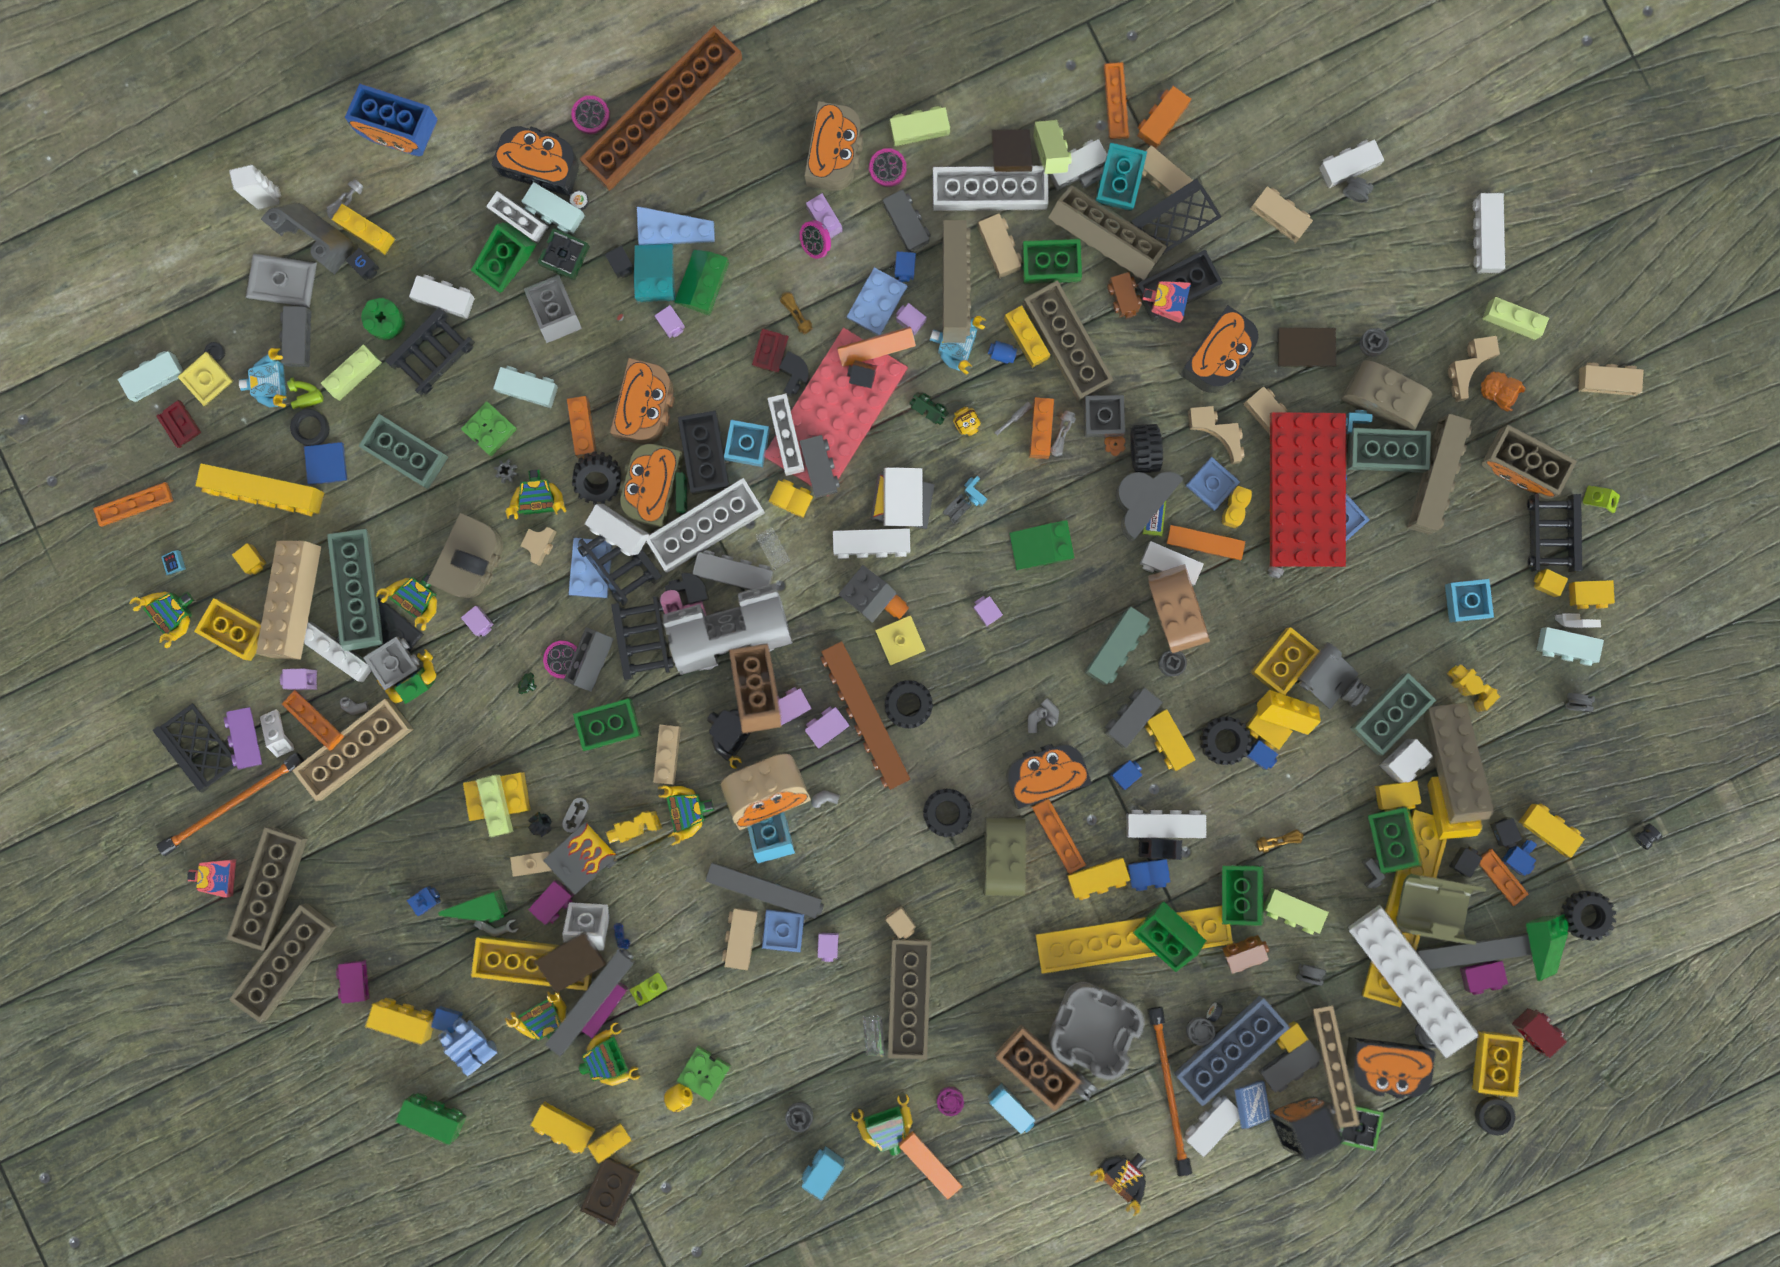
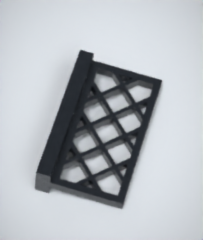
M1199 177L1132 220L1134 226L1145 232L1143 226L1146 224L1156 225L1154 235L1150 236L1154 239L1166 241L1165 246L1167 248L1163 254L1222 217ZM1199 190L1204 195L1203 204L1192 202L1193 195ZM1181 202L1189 204L1186 215L1176 213L1177 205ZM1191 205L1202 207L1200 218L1189 215ZM1204 208L1212 209L1216 216L1211 220L1203 219ZM1162 214H1172L1170 225L1160 223ZM1175 215L1186 217L1183 228L1173 226ZM1188 218L1199 220L1197 229H1186ZM1159 226L1169 228L1167 238L1157 236ZM1172 229L1182 231L1181 239L1178 241L1170 239Z
M193 703L163 725L157 726L152 730L201 793L237 767L233 766V764L227 768L219 767L221 756L229 757L232 761V753ZM191 710L196 713L195 723L185 722V716ZM173 723L181 724L179 735L171 734L167 727ZM184 724L195 725L193 736L182 735ZM198 726L208 729L207 738L196 737ZM182 738L192 739L191 750L183 749L180 746ZM196 739L206 740L205 751L194 750ZM209 741L218 742L220 745L218 753L208 752ZM193 753L204 754L202 765L193 763ZM207 754L218 756L216 767L206 765ZM205 768L216 769L215 776L207 781L204 777Z

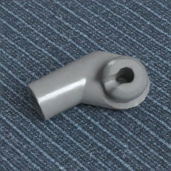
M343 697L340 700L341 708L350 715L369 711L367 702L356 704L348 697Z
M1046 698L1041 703L1048 713L1045 722L1047 726L1053 727L1058 723L1059 709Z
M1036 708L1028 715V733H1037V723L1046 718L1048 714L1045 708Z
M823 790L812 797L811 804L814 808H820L821 804L826 801L837 804L840 795Z

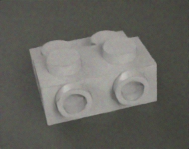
M399 636L363 657L384 690L420 669L418 667L420 661L415 654L411 655L407 650L410 647L404 638L400 639Z

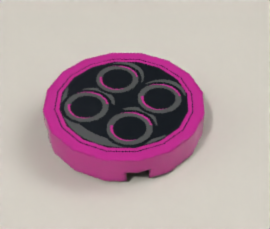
M584 96L574 103L572 120L581 132L596 134L607 126L609 110L601 98Z
M891 148L877 151L869 163V173L872 179L883 187H893L899 184L906 174L904 156L899 151Z
M817 220L805 222L800 230L801 245L804 251L814 259L825 257L831 248L829 232Z
M557 641L547 647L543 663L548 673L556 678L564 679L577 647L569 641Z

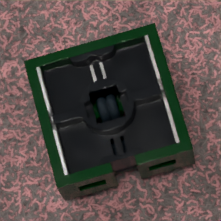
M553 228L547 240L548 247L543 249L537 263L543 268L575 281L590 246L587 242Z

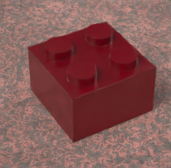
M1527 1008L1511 1023L1538 1053L1548 1058H1551L1567 1043L1563 1038L1564 1033L1559 1028L1553 1027L1549 1023L1551 1021L1550 1018L1538 1010L1534 1011Z

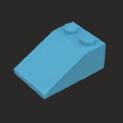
M785 812L748 827L753 854L757 863L795 853Z

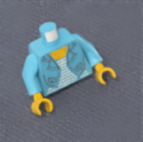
M981 316L971 318L970 336H966V343H943V333L933 330L930 341L940 343L938 353H940L941 359L949 368L961 370L966 375L969 373L965 368L967 366L972 367L968 362V358L977 333L976 327L984 329L985 326L980 325V322L986 320Z
M280 348L269 349L266 356L255 363L253 368L248 369L249 379L239 380L241 391L250 390L251 396L267 407H286V404H282V400H287L284 365L276 361L283 359L282 356L277 355L278 351L281 350Z

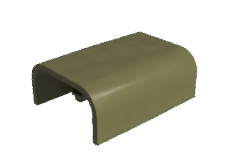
M1409 874L1405 878L1397 913V926L1401 931L1410 934L1476 945V941L1469 940L1464 936V925L1472 891L1486 892V888L1445 879Z

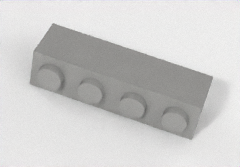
M707 550L697 554L692 573L697 577L748 590L771 584L774 572L770 570L769 566L759 564V567L752 566V562L742 559L740 562L733 561V557L722 555L721 558L716 557L714 552Z

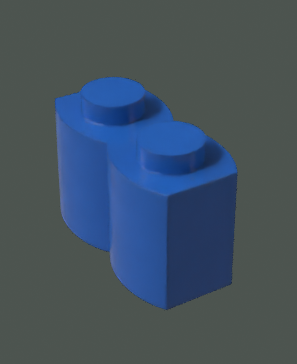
M1167 859L1127 864L1131 888H1136V891L1147 890V886L1155 885V888L1166 887V883L1170 882Z

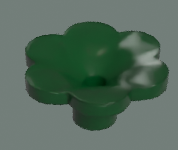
M530 672L523 675L522 680L517 686L519 694L528 693L529 690L535 691L537 685L534 684L533 673Z

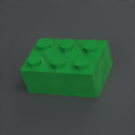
M1081 239L1023 241V284L1054 283L1057 280L1059 283L1080 282L1082 278Z
M630 698L573 714L583 751L597 749L642 736L633 702Z
M1409 808L1368 815L1381 873L1386 874L1423 866Z
M413 1093L404 1100L395 1122L450 1145L458 1138L467 1116L463 1115V1111L457 1108L449 1109L445 1107L443 1102L437 1100L433 1102L428 1100L424 1094Z

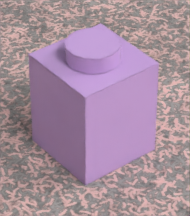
M909 303L906 307L902 306L896 313L898 316L897 322L904 328L911 327L913 335L926 322V316Z
M670 305L655 315L656 320L669 338L672 336L677 337L683 332L682 329L685 326Z
M982 596L974 602L976 606L973 609L986 627L1003 615L990 596L987 598Z
M474 606L461 617L476 636H485L492 630L490 627L494 625L479 606Z
M819 932L818 958H822V961L832 962L833 958L838 957L839 933Z

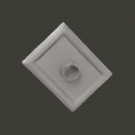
M253 254L246 298L310 307L317 263Z

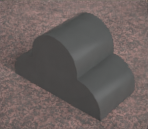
M1136 472L1129 474L1121 481L1116 489L1115 499L1118 507L1125 512L1121 521V529L1124 536L1130 542L1139 535L1184 478L1173 472H1164L1153 479L1145 473Z

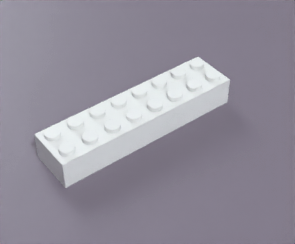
M1378 905L1348 927L1351 934L1445 1058L1478 1037L1474 1027L1381 905Z

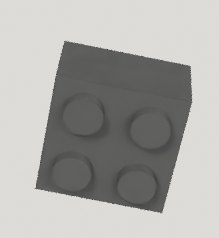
M1124 395L1085 396L1083 399L1084 438L1123 437L1125 434Z
M862 565L838 595L873 623L897 593L885 581Z

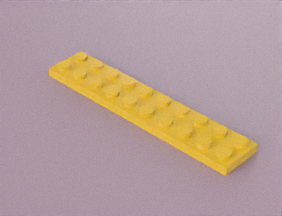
M1417 810L1412 811L1411 817L1423 866L1396 871L1385 911L1396 926L1405 878L1409 874L1437 878L1447 839H1438L1434 815ZM1401 931L1416 951L1421 935ZM1371 960L1362 996L1401 1007V998Z
M1222 905L1176 912L1207 940L1203 948L1233 943L1230 925L1222 924ZM1146 917L1035 934L1041 973L1157 956L1133 934V931Z

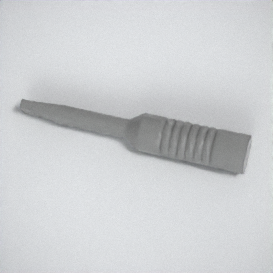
M1029 402L1024 404L1012 415L1008 422L994 433L998 436L1013 421L1019 420L1028 412L1032 405Z

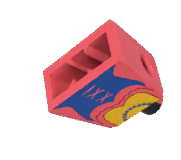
M1161 281L1157 284L1156 291L1145 288L1143 300L1153 302V313L1180 323L1184 316L1191 283Z
M236 859L199 863L198 870L188 871L187 879L188 881L197 882V891L221 897H231L234 891Z

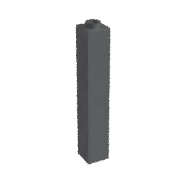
M715 862L711 863L705 882L816 918L817 914L821 915L824 904L821 903L822 898Z
M1528 933L1475 940L1476 945L1454 943L1416 950L1429 969L1532 955Z
M621 949L617 951L545 1045L560 1057L565 1053L635 963L633 954L626 949L624 951Z

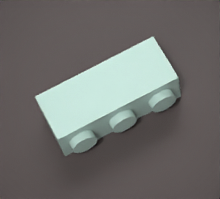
M534 182L522 200L525 206L524 209L532 215L535 213L542 216L541 220L549 225L554 223L559 231L566 234L569 232L573 235L585 217L580 209Z
M164 351L157 354L155 359L142 362L139 368L126 371L118 381L128 399L137 402L178 379L183 369L174 354Z
M507 366L506 369L500 367L493 388L496 392L552 408L558 389L554 380L547 377L538 379L535 378V374L526 371L522 374L517 372L518 369Z
M1545 627L1541 628L1536 651L1543 652V656L1554 657V655H1558L1565 661L1573 662V659L1580 660V664L1592 666V663H1599L1604 640Z

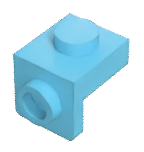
M1356 410L1355 413H1348L1346 415V434L1352 432L1353 423H1371L1373 414H1367L1365 410Z
M976 476L975 479L971 477L964 485L966 487L965 493L969 496L968 500L975 506L979 504L982 507L986 503L987 498L974 488L980 477Z

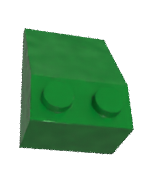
M498 223L471 271L496 291L502 293L528 261L537 244L510 223Z
M1067 520L1009 533L1016 570L1070 561L1075 558Z
M500 889L442 910L438 914L444 917L478 921L488 919L490 923L503 918V913L508 912Z
M1565 915L1542 916L1526 923L1537 981H1542L1558 972L1568 936V922L1565 920Z

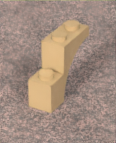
M1497 336L1472 340L1467 347V352L1471 359L1455 361L1450 364L1448 375L1453 382L1451 391L1456 402L1469 398V382L1475 369L1483 361L1500 355Z
M1213 406L1190 408L1188 410L1189 429L1204 431L1215 436L1225 446L1231 464H1239L1242 458H1244V448L1240 447L1242 429L1239 428L1238 423L1215 425L1218 422L1217 411H1214Z

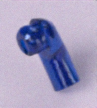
M616 923L614 925V935L617 947L619 949H628L630 947V940L625 939L623 925Z

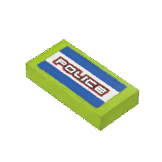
M1166 501L1143 528L1144 535L1162 537Z

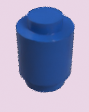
M997 340L994 344H990L988 354L991 355L990 359L1006 364L1014 362L1017 348H1013V345Z

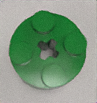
M377 298L369 300L362 311L361 319L364 328L377 339H394L404 329L405 317L402 311L388 299Z

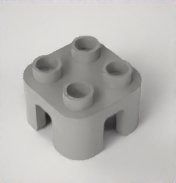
M1078 982L1070 986L1063 997L1049 1032V1043L1057 1058L1069 1065H1073V1063L1088 1068L1093 1075L1102 1079H1116L1128 1067L1130 1058L1127 1052L1133 1037L1139 1038L1144 1026L1143 1016L1139 1009L1128 999L1091 983Z

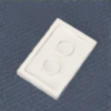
M884 468V526H922V468Z

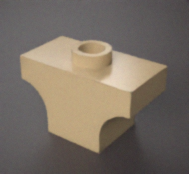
M546 527L541 532L528 529L521 547L530 552L531 562L541 566L545 555H549L552 550L553 544L551 543L557 533L555 530Z
M550 851L510 857L513 877L552 871L543 861L550 854Z

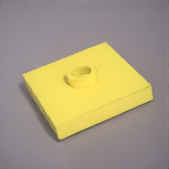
M208 352L201 355L178 376L203 406H206L233 382L231 377Z
M911 615L875 630L890 666L926 651Z

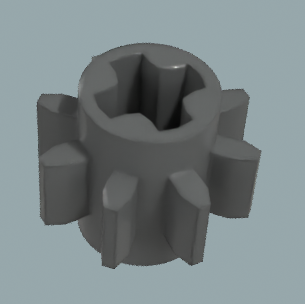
M509 459L507 463H503L500 460V465L494 467L498 471L495 477H502L501 482L504 484L506 480L513 483L512 478L519 476L515 472L518 466H511V460ZM505 468L510 469V470H508V473H509L508 475H505V474H504V472H505L504 469H505Z

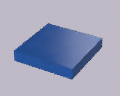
M344 443L304 446L308 485L347 481Z

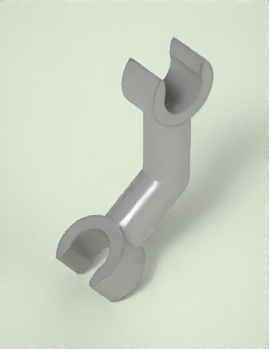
M511 919L506 925L498 928L487 924L485 920H476L474 923L475 927L484 930L494 937L506 932L513 933L519 929L510 928V923L516 921V919Z

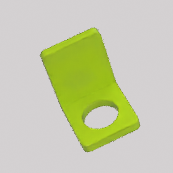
M1589 485L1583 503L1603 507L1611 513H1615L1620 495L1613 489Z
M656 973L631 988L630 992L638 1006H641L666 991L668 987L661 975ZM637 991L641 993L642 999L638 997Z

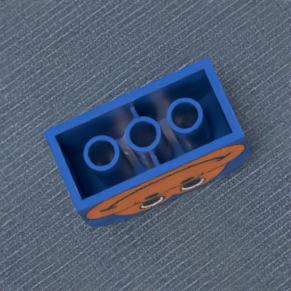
M359 84L345 115V119L353 130L365 139L415 156L423 155L438 121L428 105Z

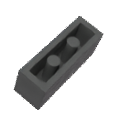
M902 189L883 199V206L907 251L912 253L929 244V237L931 235L928 228L922 226L920 222L922 218L918 210L914 211L911 206L913 201L908 193L905 194Z
M283 306V312L280 314V321L283 324L282 331H280L282 350L279 351V356H282L283 359L280 361L287 367H310L311 310L307 307Z
M822 435L801 440L800 445L815 499L838 493L837 488L840 487L838 477H833L831 470L835 469L832 457L828 458L826 452L830 450L827 439L823 440Z
M586 627L564 681L592 692L614 638Z
M1308 1039L1290 1053L1288 1051L1283 1052L1258 1071L1275 1093L1277 1091L1282 1092L1288 1087V1083L1301 1079L1304 1076V1072L1309 1068L1310 1070L1316 1068L1320 1064L1319 1061L1323 1058Z

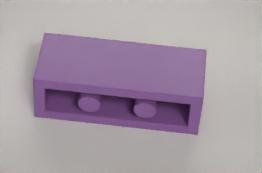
M251 708L226 712L227 717L223 718L225 728H230L231 735L227 736L229 747L234 748L235 754L231 755L233 766H237L238 769L262 765Z

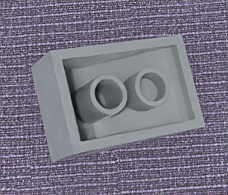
M559 275L524 289L546 343L582 329Z

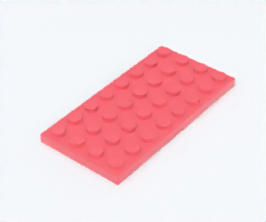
M844 327L791 410L805 472L792 475L811 487L800 441L822 435L823 440L827 439L830 450L826 452L828 458L832 457L835 469H831L833 477L837 476L839 480L908 369L907 366L891 356L883 355L862 361L877 365L872 388L850 384V377H847L849 365L842 367L837 347L863 339ZM775 436L765 452V458L784 469L777 436Z

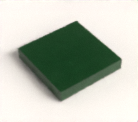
M683 472L676 473V512L679 515H684L688 512L687 477Z

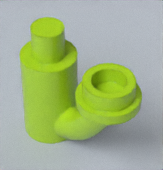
M290 378L287 381L291 392H297L298 388L309 392L297 396V400L291 402L293 409L298 407L304 409L324 402L321 391L314 385L295 381L294 378Z

